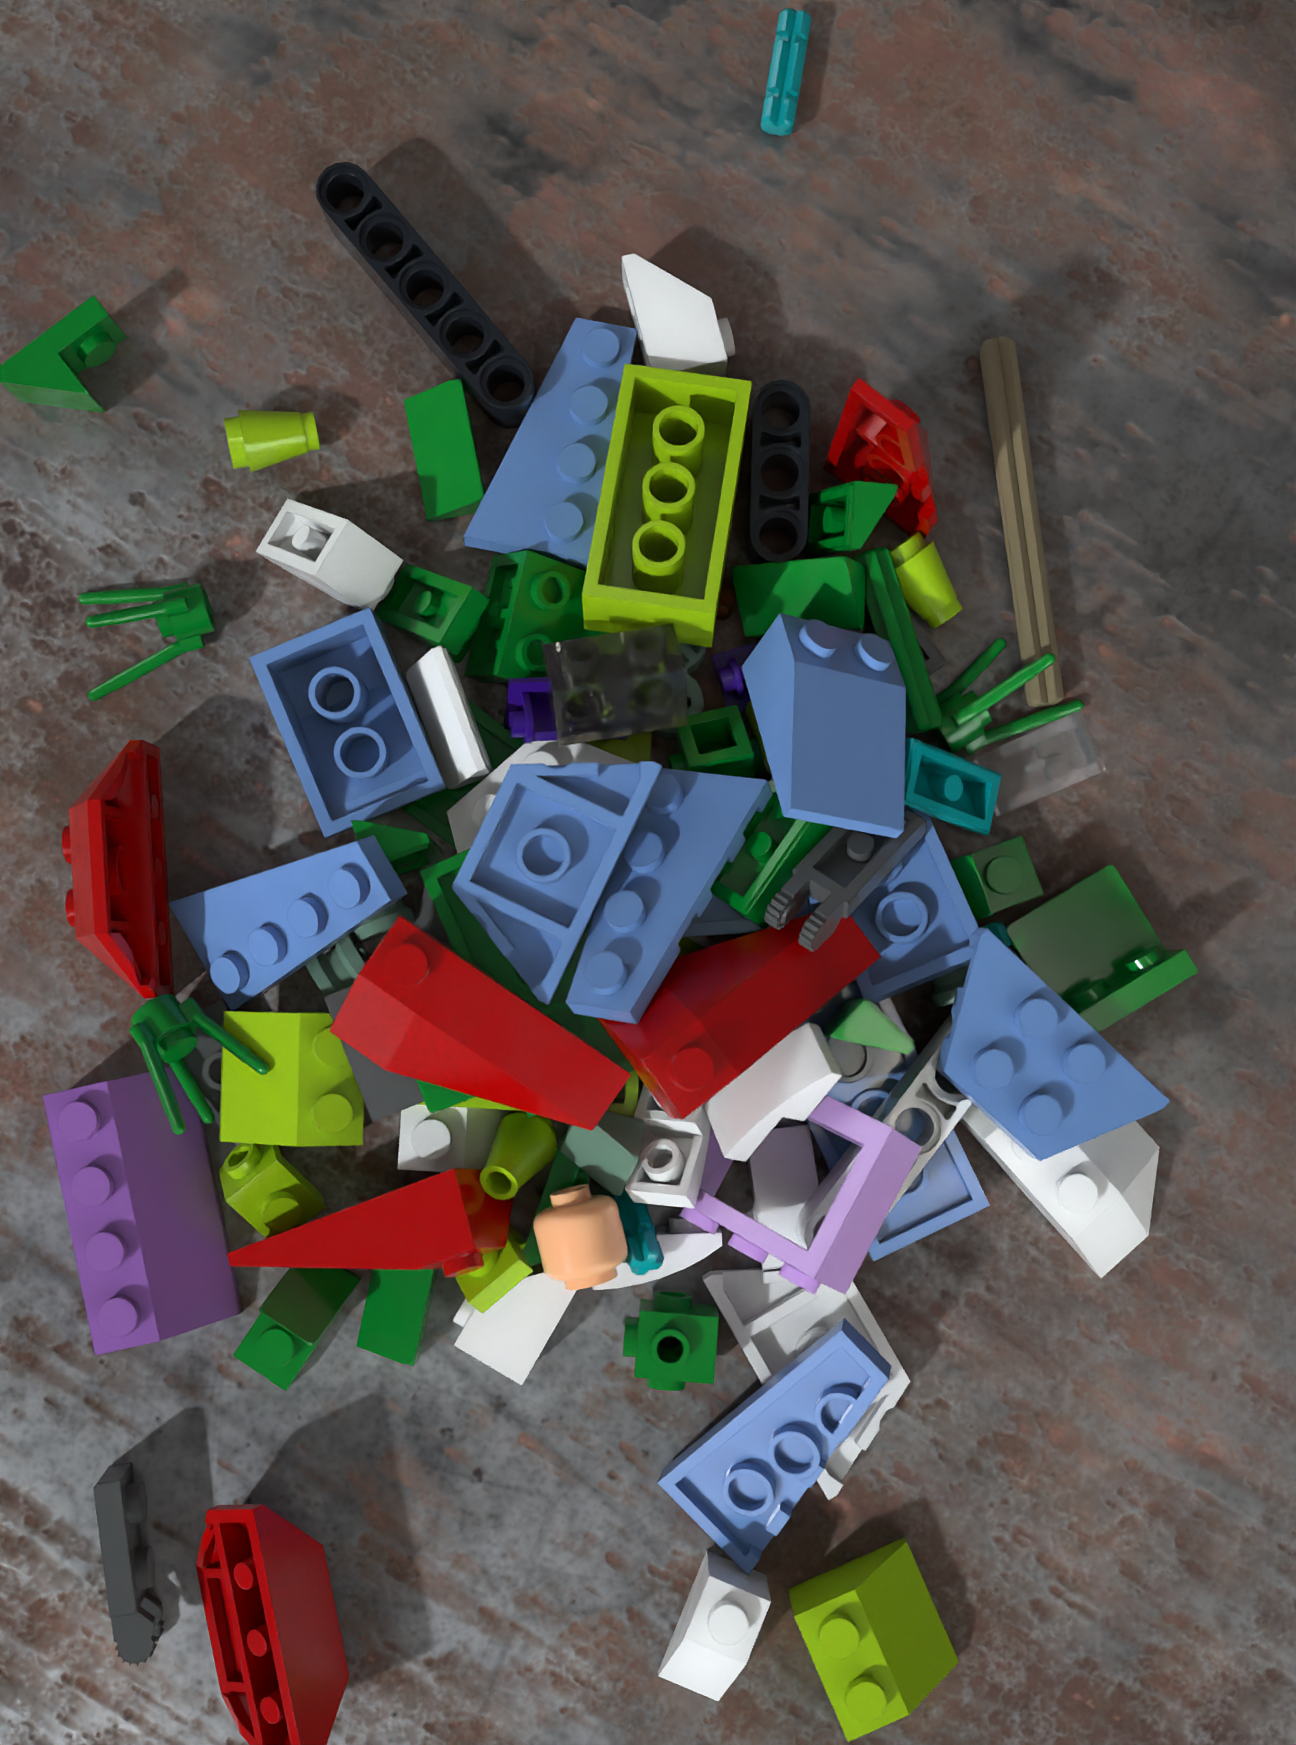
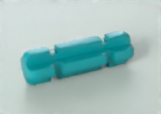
M787 8L779 13L760 124L761 129L767 134H776L783 137L790 135L793 131L812 21L810 14L804 10L796 11Z
M625 1187L620 1196L607 1191V1196L612 1197L618 1206L628 1246V1255L625 1261L630 1266L631 1272L636 1275H645L649 1270L659 1269L663 1264L664 1256L659 1241L655 1237L656 1231L647 1204L633 1202L625 1191Z

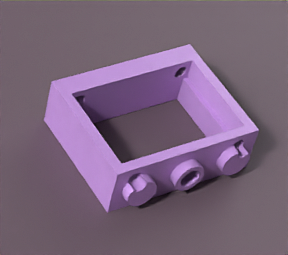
M826 1095L806 1119L862 1148L812 1244L807 1250L715 1197L733 1159L724 1158L711 1126L706 1161L695 1208L683 1207L680 1216L711 1234H715L718 1226L722 1225L733 1232L728 1245L764 1264L768 1254L773 1255L784 1262L778 1274L812 1294H816L822 1283L846 1295L922 1147L894 1128Z

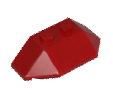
M129 740L69 808L70 826H65L63 829L62 850L66 862L72 864L73 889L67 891L65 910L69 925L75 927L76 939L146 999L164 994L174 995L160 747L145 740Z
M263 1504L216 1505L207 1510L205 1518L207 1527L201 1537L195 1566L220 1691L240 1735L249 1745H327L349 1679V1671L324 1547L321 1543Z

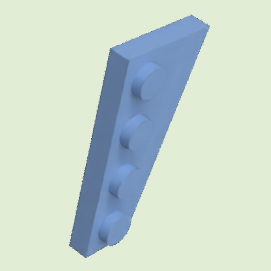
M575 318L463 536L465 546L505 554L529 550L573 567L587 569L624 363L632 364L637 342V329Z
M666 768L661 769L599 899L566 1000L567 1005L574 1014L638 1024L680 953L681 949L678 942L694 916L697 918L701 917L713 896L710 888L726 861H734L746 840L743 835L744 830L756 811L762 813L773 793L768 780Z
M372 835L183 897L168 904L230 1011H235L256 1000L408 893L375 836Z
M845 1318L842 1319L663 1468L657 1483L749 1576L759 1562L765 1547L774 1535L777 1536L790 1518L792 1509L807 1488H811L821 1475L827 1460L840 1442L845 1441L888 1381L891 1365Z

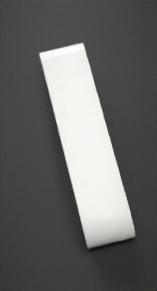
M952 1014L944 1021L872 1116V1118L895 1129V1121L898 1115L906 1109L916 1108L921 1113L924 1121L920 1136L913 1141L922 1148L889 1212L972 1104L956 1087L947 1092L943 1091L937 1085L935 1079V1069L943 1039L952 1028ZM851 1143L802 1207L796 1219V1233L805 1249L808 1250L812 1244L816 1223L823 1216L827 1215L862 1147Z

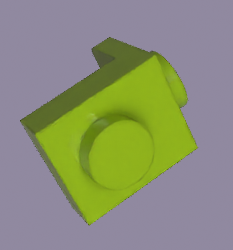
M241 1143L229 1153L224 1164L219 1169L225 1201L265 1238L304 1225L326 1207L322 1194L281 1155L279 1145Z
M510 1224L506 1247L482 1255L485 1265L483 1268L455 1277L468 1303L482 1314L533 1272L532 1267L522 1252L526 1241L522 1234Z

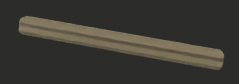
M1008 336L994 337L983 341L979 355L1022 668L1048 652L1053 653L1056 657L1053 665L1025 684L1026 699L1029 706H1051L1063 700L1064 692L1016 344L1013 338Z

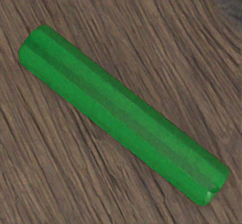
M887 547L866 550L856 556L854 560L866 566L865 602L876 636L890 642L906 687L905 730L908 734H919L932 730L942 724L943 718L891 552Z

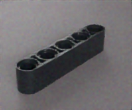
M349 162L335 163L327 167L318 177L315 188L316 198L332 233L455 379H462L465 391L484 414L497 426L507 429L519 428L537 394L533 372L528 363L366 171L358 165ZM348 196L362 198L359 205L351 210L342 211L336 209L339 202ZM396 242L403 245L398 254L391 258L375 256L379 247L385 243ZM434 288L443 292L442 297L432 305L421 306L414 303L415 297L425 289ZM465 335H475L483 339L479 349L472 353L462 354L453 350V347L457 340ZM512 381L524 387L521 395L513 401L502 402L492 396L496 387L504 382Z

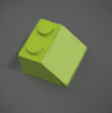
M223 1011L222 1027L269 1065L270 1070L267 1074L260 1075L222 1046L219 1141L295 1147L363 1145L364 1099L340 1038L329 1031L333 1024L329 1011Z
M905 1537L788 1589L794 1618L847 1742L910 1715L959 1663Z

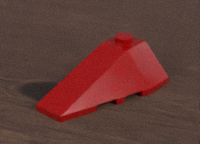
M858 378L850 388L823 469L842 484L863 481L898 485L897 493L882 516L908 536L919 531L923 538L926 539L938 521L927 431L919 425L920 419L918 415L908 405L897 399L887 400L865 381Z
M811 913L790 920L780 930L771 926L679 956L675 959L638 1024L598 1017L596 1019L669 1118L684 1119L739 1077L881 957L851 915L847 919L842 916L834 933L814 952L799 944L798 940L804 923L810 915L814 914Z
M452 1168L227 1253L230 1266L394 1270L443 1268L445 1278L456 1277L483 1268L485 1265L482 1255L506 1247L514 1196L508 1200H499L488 1195L480 1184V1174L483 1169Z

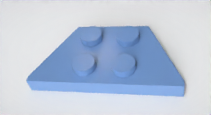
M640 761V764H598V762L570 763L569 765H545L544 763L510 765L451 888L470 913L479 921L488 933V936L510 961L539 1001L550 1004L661 772L662 765L653 761Z
M977 928L972 934L969 947L973 948V953L964 986L957 988L951 1010L953 1024L951 1031L943 1039L936 1065L938 1072L1031 1158L1039 1161L1166 1107L1170 1102L1166 1096L987 928Z

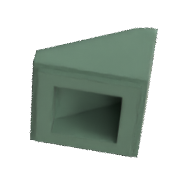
M606 1111L593 1131L570 1125L561 1143L560 1151L607 1191L620 1196L639 1160L644 1121Z

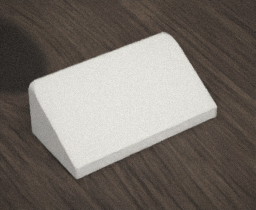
M441 645L432 648L409 668L406 677L444 782L449 789H457L486 778L494 770L450 654Z

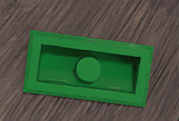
M459 378L449 380L403 400L428 523L474 514L485 495L466 392L462 379Z
M853 481L810 493V496H808V536L805 545L807 556L818 557L861 549L898 491V485Z
M846 556L734 566L732 569L733 585L745 636L749 638L763 637L780 613L806 620H819L827 625L849 631L864 630L866 566Z
M773 777L769 781L773 793L762 813L758 811L754 813L743 832L746 840L733 862L726 861L710 888L712 895L762 929L770 925L765 922L764 917L772 898L792 878L793 869L834 827L784 817Z
M351 820L357 840L374 835L394 871L399 873V875L439 862L444 857L441 847L427 833L361 820Z
M849 998L821 1028L823 1035L830 1038L909 1054L915 1048L913 1045L914 1041L869 999Z
M372 1269L356 1347L401 1364L414 1366L421 1355L438 1269Z

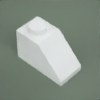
M634 253L622 256L623 285L635 329H637V338L645 366L725 377L727 357L735 355V345L727 317L717 320L712 298Z
M288 498L256 550L257 553L340 602L359 610L370 607L374 611L377 604L389 594L394 583V575L403 562V559L349 520Z
M414 1105L401 1111L398 1169L444 1172L452 1168L484 1169L499 1122L505 1116L517 1111L449 1107L436 1113H430L426 1105Z
M543 1264L531 1266L533 1272L483 1314L465 1299L453 1319V1322L463 1327L454 1346L520 1385L524 1383L577 1291L567 1290L564 1281L549 1278L544 1272Z
M707 1550L659 1668L658 1676L719 1701L746 1666L770 1606L771 1598L766 1575L752 1570L748 1576L734 1561Z

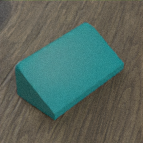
M905 738L904 807L974 833L989 836L1002 774L917 739Z

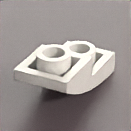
M807 1023L792 1031L739 1077L715 1094L704 1106L724 1158L746 1162L782 1117L805 1121L841 1078L842 1073L819 1025Z
M643 1085L634 1114L635 1119L644 1121L640 1156L625 1187V1191L633 1202L695 1208L702 1181L711 1123L704 1108L708 1101L684 1119L669 1118L647 1086Z
M809 1125L772 1129L748 1158L754 1199V1219L805 1248L800 1243L796 1233V1219L802 1207L818 1188ZM823 1217L815 1225L814 1238L823 1223ZM768 1254L764 1264L761 1263L762 1271L781 1269L784 1262Z
M680 1214L669 1216L668 1226H656V1240L659 1241L664 1256L663 1264L659 1269L649 1270L645 1275H636L631 1272L630 1266L624 1261L616 1267L617 1277L606 1283L593 1286V1290L615 1289L646 1283L666 1277L695 1264L722 1246L720 1225L715 1234H711L684 1219Z

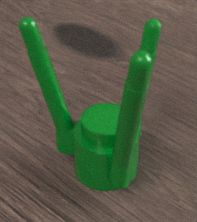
M186 581L166 587L83 592L78 596V601L83 605L153 602L152 604L90 615L85 620L89 628L156 618L162 636L166 638L175 635L177 639L174 643L91 689L88 692V698L91 701H97L183 653L205 648L202 635L215 632L216 625L209 598L202 582L189 585Z
M1000 637L982 652L948 688L936 695L943 720L942 724L932 729V731L947 752L955 754L963 748L967 755L971 756L988 744L1079 712L1083 709L1084 703L1080 699H1075L984 731L983 727L992 722L991 716L987 711L989 707L1035 678L1036 675L1053 665L1056 661L1055 655L1048 652L980 697L972 690L962 696L961 694L1006 647V640Z
M173 994L157 996L147 1001L132 1016V1027L129 1032L141 1048L164 1112L168 1117L173 1132L177 1135L185 1132L186 1125L162 1060L165 1063H169L203 1122L211 1124L215 1120V1115L206 1101V1097L183 1060L185 1056L193 1051L198 1043L195 1036L196 1026L260 1075H265L270 1070L269 1065L207 1016L193 997L180 1003Z

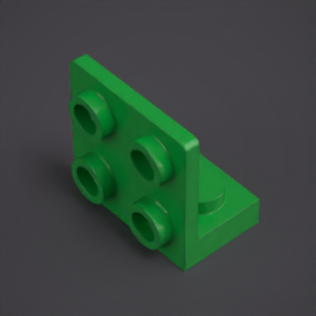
M529 550L494 555L484 596L490 599L480 616L478 628L474 633L464 676L484 683H509V678L615 675L624 635L584 629L582 591L586 571Z
M1113 865L1104 866L1005 927L1012 946L1021 961L1098 1033L1199 972L1185 949H1165Z

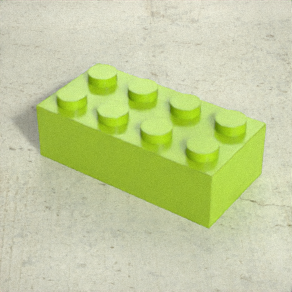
M624 363L582 591L584 629L712 648L747 430L752 381Z

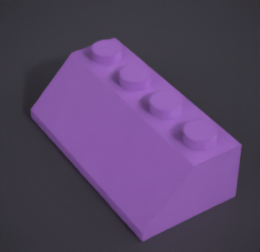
M171 1067L165 1068L186 1125V1130L181 1135L175 1134L171 1128L150 1072L42 1095L95 1356L162 1341L243 1312L234 1266H230L227 1253L231 1251L204 1122L195 1106L192 1105Z

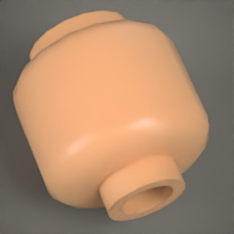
M588 1184L576 1185L551 1193L552 1206L539 1212L534 1220V1232L545 1274L551 1279L564 1281L567 1290L597 1286L617 1277L616 1267L625 1261L628 1255V1246L616 1201L606 1195H591Z

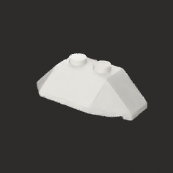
M942 1074L936 1078L937 1085L943 1091L947 1092L955 1088ZM973 1103L959 1120L1100 1278L1106 1275L1149 1235L1160 1147L1136 1121L1039 1161L1031 1158Z

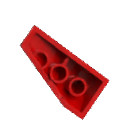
M402 916L397 918L359 972L329 1030L384 1070L593 1131L631 1076V1073L419 925Z

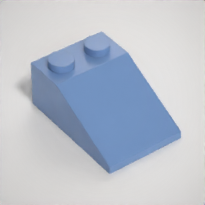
M370 607L249 657L324 838L328 839L353 828L351 820L368 822L447 789L407 681L382 621Z
M780 613L743 664L742 671L783 816L898 838L904 831L906 687L890 642L874 634H861L833 627L819 620H806Z

